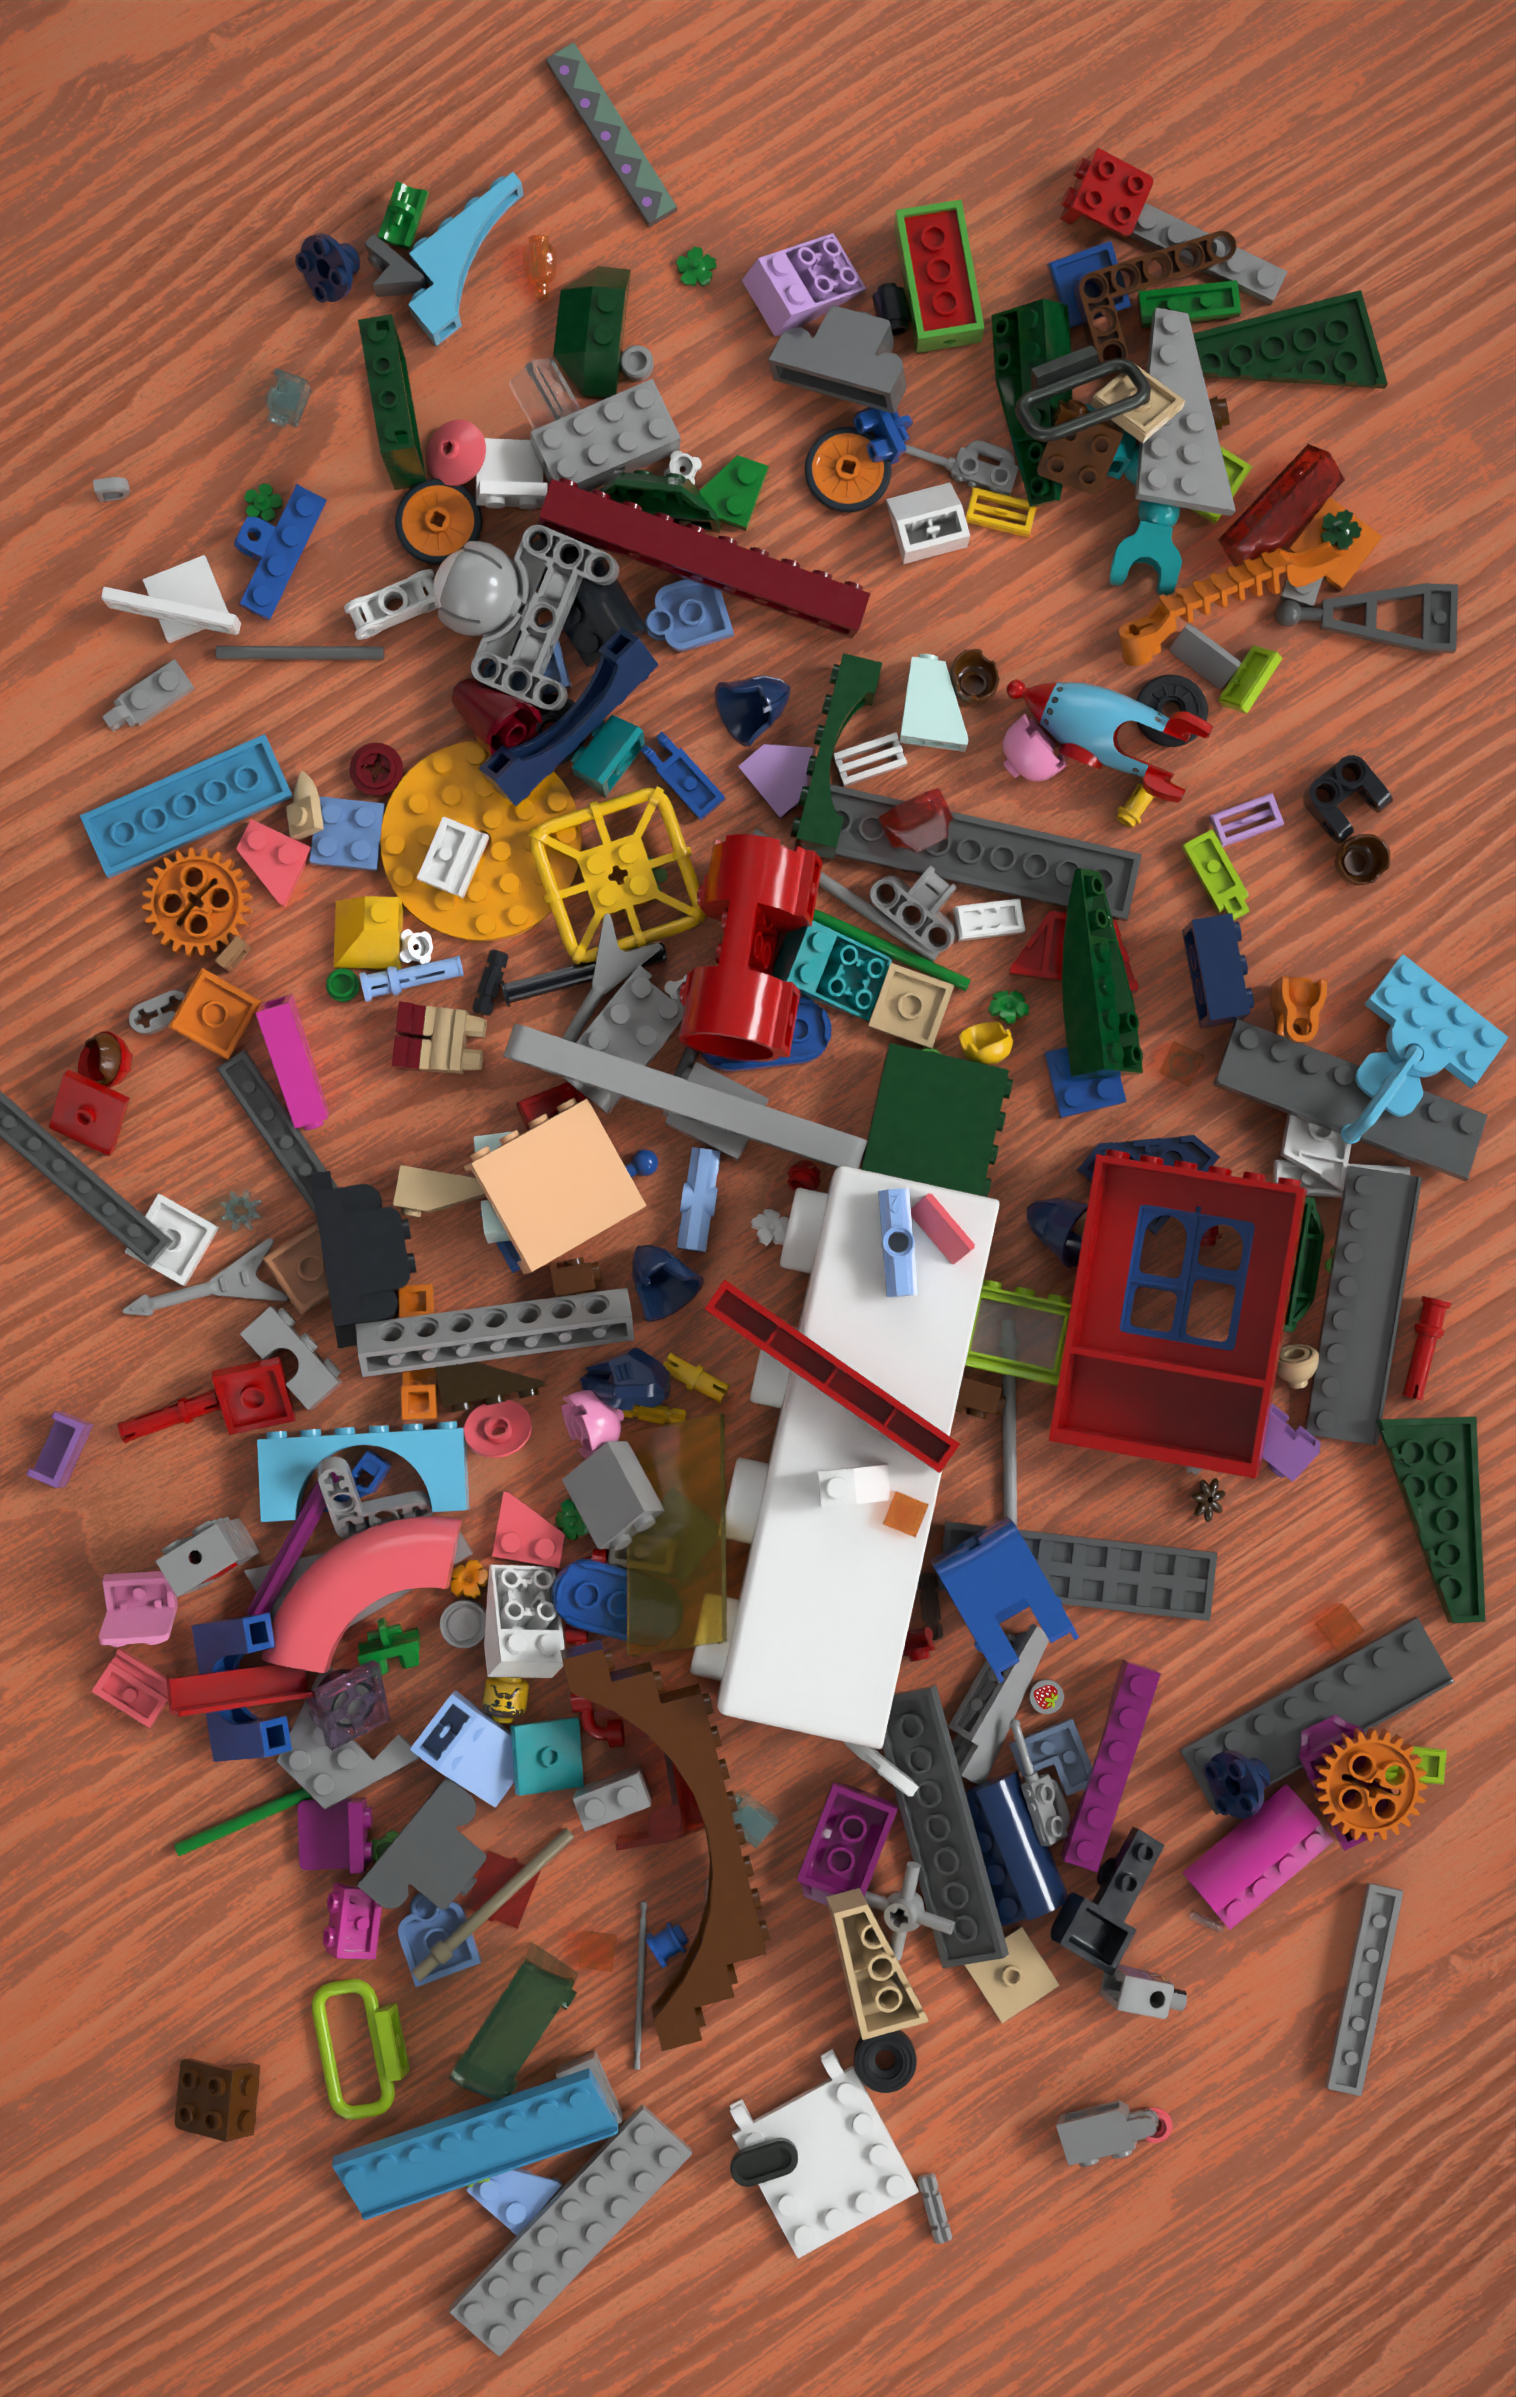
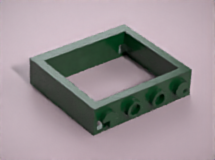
M392 314L360 319L358 323L380 453L394 490L412 488L421 482L427 481L406 356Z

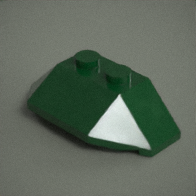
M597 266L560 290L553 357L576 385L583 397L606 399L617 394L631 276L630 269Z
M635 470L633 473L623 472L599 490L608 494L610 500L622 504L623 501L633 502L641 506L643 512L655 515V513L666 514L674 519V523L686 527L687 524H693L705 529L706 532L720 533L721 525L716 512L690 479H686L683 475L669 473L666 476H657L646 470Z
M1306 1197L1284 1332L1294 1331L1297 1327L1296 1323L1305 1315L1315 1298L1325 1233L1320 1216L1315 1208V1198Z

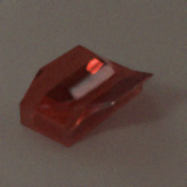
M939 788L924 792L878 817V821L892 849L904 847L914 853L948 838L949 823L954 819Z

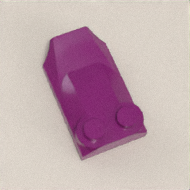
M1332 1715L1300 1732L1301 1748L1299 1759L1315 1794L1322 1789L1313 1784V1780L1323 1777L1315 1769V1766H1326L1327 1761L1323 1759L1321 1754L1327 1753L1332 1755L1334 1753L1330 1742L1332 1741L1341 1746L1343 1744L1341 1734L1344 1733L1350 1739H1354V1729L1356 1728L1366 1736L1361 1727L1348 1723L1338 1715ZM1359 1756L1354 1760L1353 1770H1359L1364 1766L1365 1756ZM1342 1775L1343 1780L1357 1781L1366 1789L1368 1786H1375L1393 1794L1390 1788L1380 1786L1375 1780L1372 1783H1367L1351 1775ZM1355 1789L1347 1790L1342 1797L1343 1803L1351 1802L1354 1799ZM1388 1799L1378 1801L1375 1806V1812L1384 1811L1388 1806ZM1329 1823L1331 1831L1335 1834L1340 1847L1344 1851L1366 1841L1363 1832L1360 1838L1355 1840L1351 1836L1350 1830L1343 1835L1338 1830L1339 1823L1334 1826Z
M833 1782L796 1879L801 1884L804 1897L828 1906L826 1897L860 1888L865 1896L898 1807L874 1794L847 1784Z

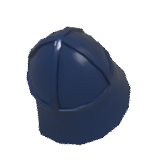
M765 675L733 682H719L715 687V701L722 722L731 736L742 746L750 747L781 716L787 705L791 688L781 679Z
M1070 1198L1036 1200L1027 1207V1222L1033 1233L1067 1268L1076 1267L1079 1262L1082 1238L1075 1234L1072 1229L1079 1218L1087 1212L1088 1204L1075 1202Z
M642 1245L635 1248L632 1260V1278L636 1286L635 1290L643 1306L646 1321L662 1320L676 1313L695 1298L704 1284L703 1277L688 1268L680 1259L674 1257L666 1249L654 1245Z

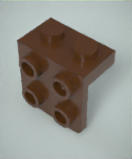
M1059 400L1054 412V426L1091 411H1088V407L1079 401L1069 400L1066 403ZM1109 419L1062 439L1047 442L1037 466L1038 474L1088 494H1098L1124 435L1123 428Z
M191 2058L182 2060L179 2071L175 2126L183 2131L225 2142L254 2135L260 2065L246 2063L232 2067H223Z

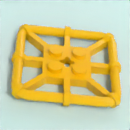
M658 786L656 789L643 788L598 803L596 800L590 802L589 807L547 820L538 825L536 829H531L528 836L531 837V852L546 893L543 897L545 903L550 904L564 948L569 956L573 958L572 962L578 965L580 962H596L598 947L588 950L587 948L602 917L606 913L613 914L625 909L633 935L617 940L618 947L624 951L646 946L649 943L690 930L700 922L704 923L707 915L697 903V891L700 885L690 856L693 854L691 848L686 847L672 803L668 796L663 793L664 789ZM649 801L634 834L611 842L603 816ZM658 805L674 852L648 860L641 837ZM594 819L602 845L580 852L548 835ZM544 845L577 860L584 882L559 890ZM677 861L692 907L659 891L652 869ZM618 866L620 870L627 871L628 876L623 878L624 884L618 885L616 881L609 880L608 875L613 873L612 867ZM588 891L595 914L580 945H578L562 899ZM655 899L688 916L642 931L633 906Z

